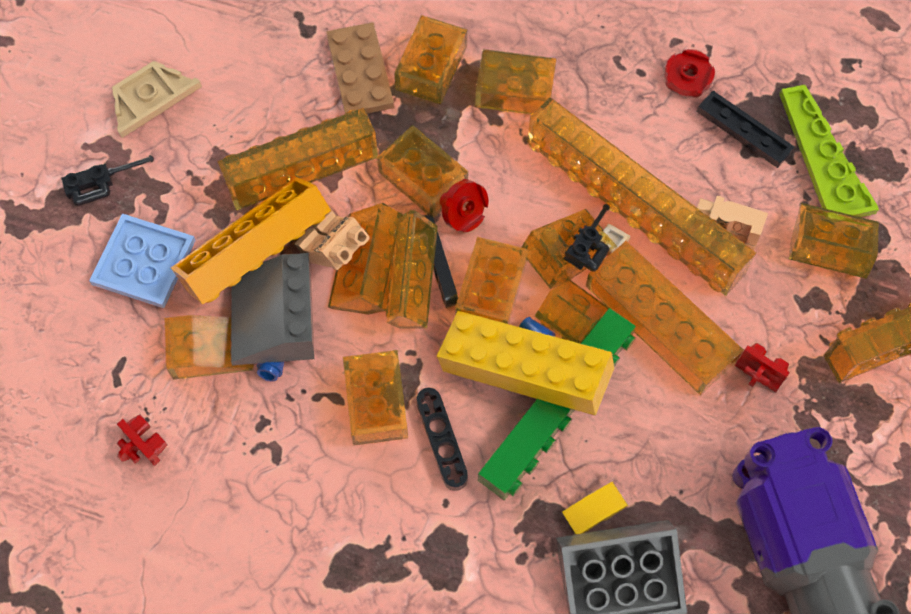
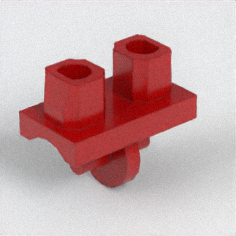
M758 343L751 347L747 345L734 366L752 378L748 384L752 388L756 382H759L763 386L777 392L790 373L787 371L789 363L782 358H776L773 362L764 356L767 351Z
M140 414L129 422L122 419L117 423V426L131 440L127 443L122 438L117 442V445L121 448L117 454L120 461L124 462L131 459L134 464L138 463L141 459L137 454L139 450L153 466L161 461L157 456L168 445L157 432L145 442L140 438L151 428L149 423Z

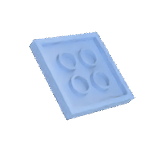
M122 214L89 281L93 286L165 308L178 280L171 267L190 254L196 240L192 235Z

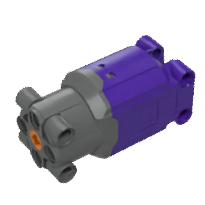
M814 427L798 432L785 433L775 438L755 443L745 455V459L741 460L734 469L732 478L734 483L743 489L736 501V505L764 585L780 596L785 597L790 614H899V609L892 601L881 600L870 571L877 557L878 547L847 467L829 460L826 452L832 445L830 433L824 428ZM809 439L817 440L821 449L814 448ZM742 468H747L750 478H746L743 475Z

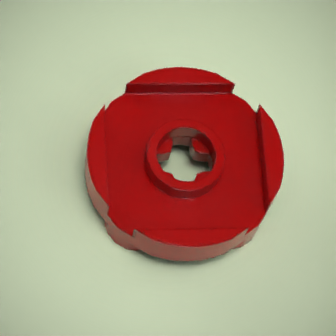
M686 49L677 55L673 54L668 59L665 67L666 87L683 96L701 97L712 85L715 76L714 65L712 68L709 57L698 50ZM691 69L694 76H687L684 72Z
M463 179L451 186L440 198L442 217L445 224L454 230L470 232L476 229L485 218L482 215L484 208H488L489 205L486 189L469 179ZM468 202L466 204V210H462L464 203Z

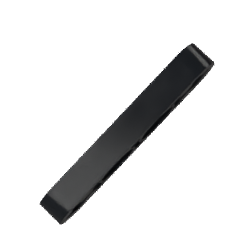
M431 213L419 216L421 232L446 308L459 305L455 284L434 218Z
M424 388L417 395V407L443 483L450 490H461L467 484L468 472L441 395L434 388ZM426 396H430L431 399H436L433 401V408L435 413H432L431 415L428 404H422L423 402H425ZM442 420L446 427L442 432L436 433L430 429L431 422ZM441 446H452L454 454L450 458L441 457L438 453ZM453 463L456 473L463 475L460 477L459 483H455L453 479L448 480L451 477L449 465Z

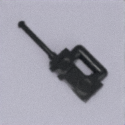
M149 155L147 158L115 168H107L106 164H100L78 173H69L61 178L65 194L68 199H72L73 204L76 206L108 197L110 195L109 186L113 185L111 175L148 162L152 163L154 157ZM95 186H98L99 188L87 193H81L82 190L89 189Z
M608 204L603 205V209L591 226L585 225L583 229L580 227L578 230L580 234L576 233L574 236L576 240L565 252L563 259L579 270L585 267L592 272L597 271L609 252V246L601 241L603 236L596 230L605 213L610 210ZM589 249L592 251L596 250L592 259L590 258L591 255L588 254Z

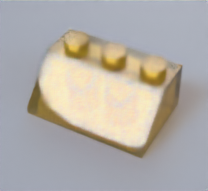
M801 203L790 242L789 260L867 279L878 257L879 222Z

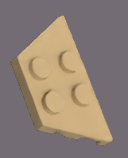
M152 61L114 85L112 90L115 99L114 106L119 135L122 138L200 89L202 85L199 79L193 78L192 80L183 76L180 71L166 68L163 64Z

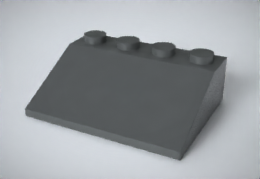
M309 253L280 255L264 261L258 269L244 274L241 280L232 286V365L315 359Z
M669 520L556 538L569 614L687 613L677 529Z

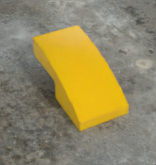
M610 482L573 504L562 513L574 532L582 534L602 521L608 520L629 505L614 482Z

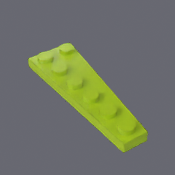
M806 85L781 89L780 98L827 223L830 224L876 214L879 210L866 185L858 179L852 162L849 163L843 154L844 149L840 142H836L831 133L832 128L822 116L820 108Z

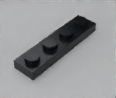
M714 90L698 106L697 112L777 168L781 166L795 148V146Z

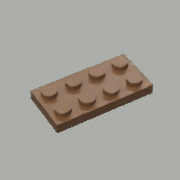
M374 22L326 31L346 118L393 109L394 101Z

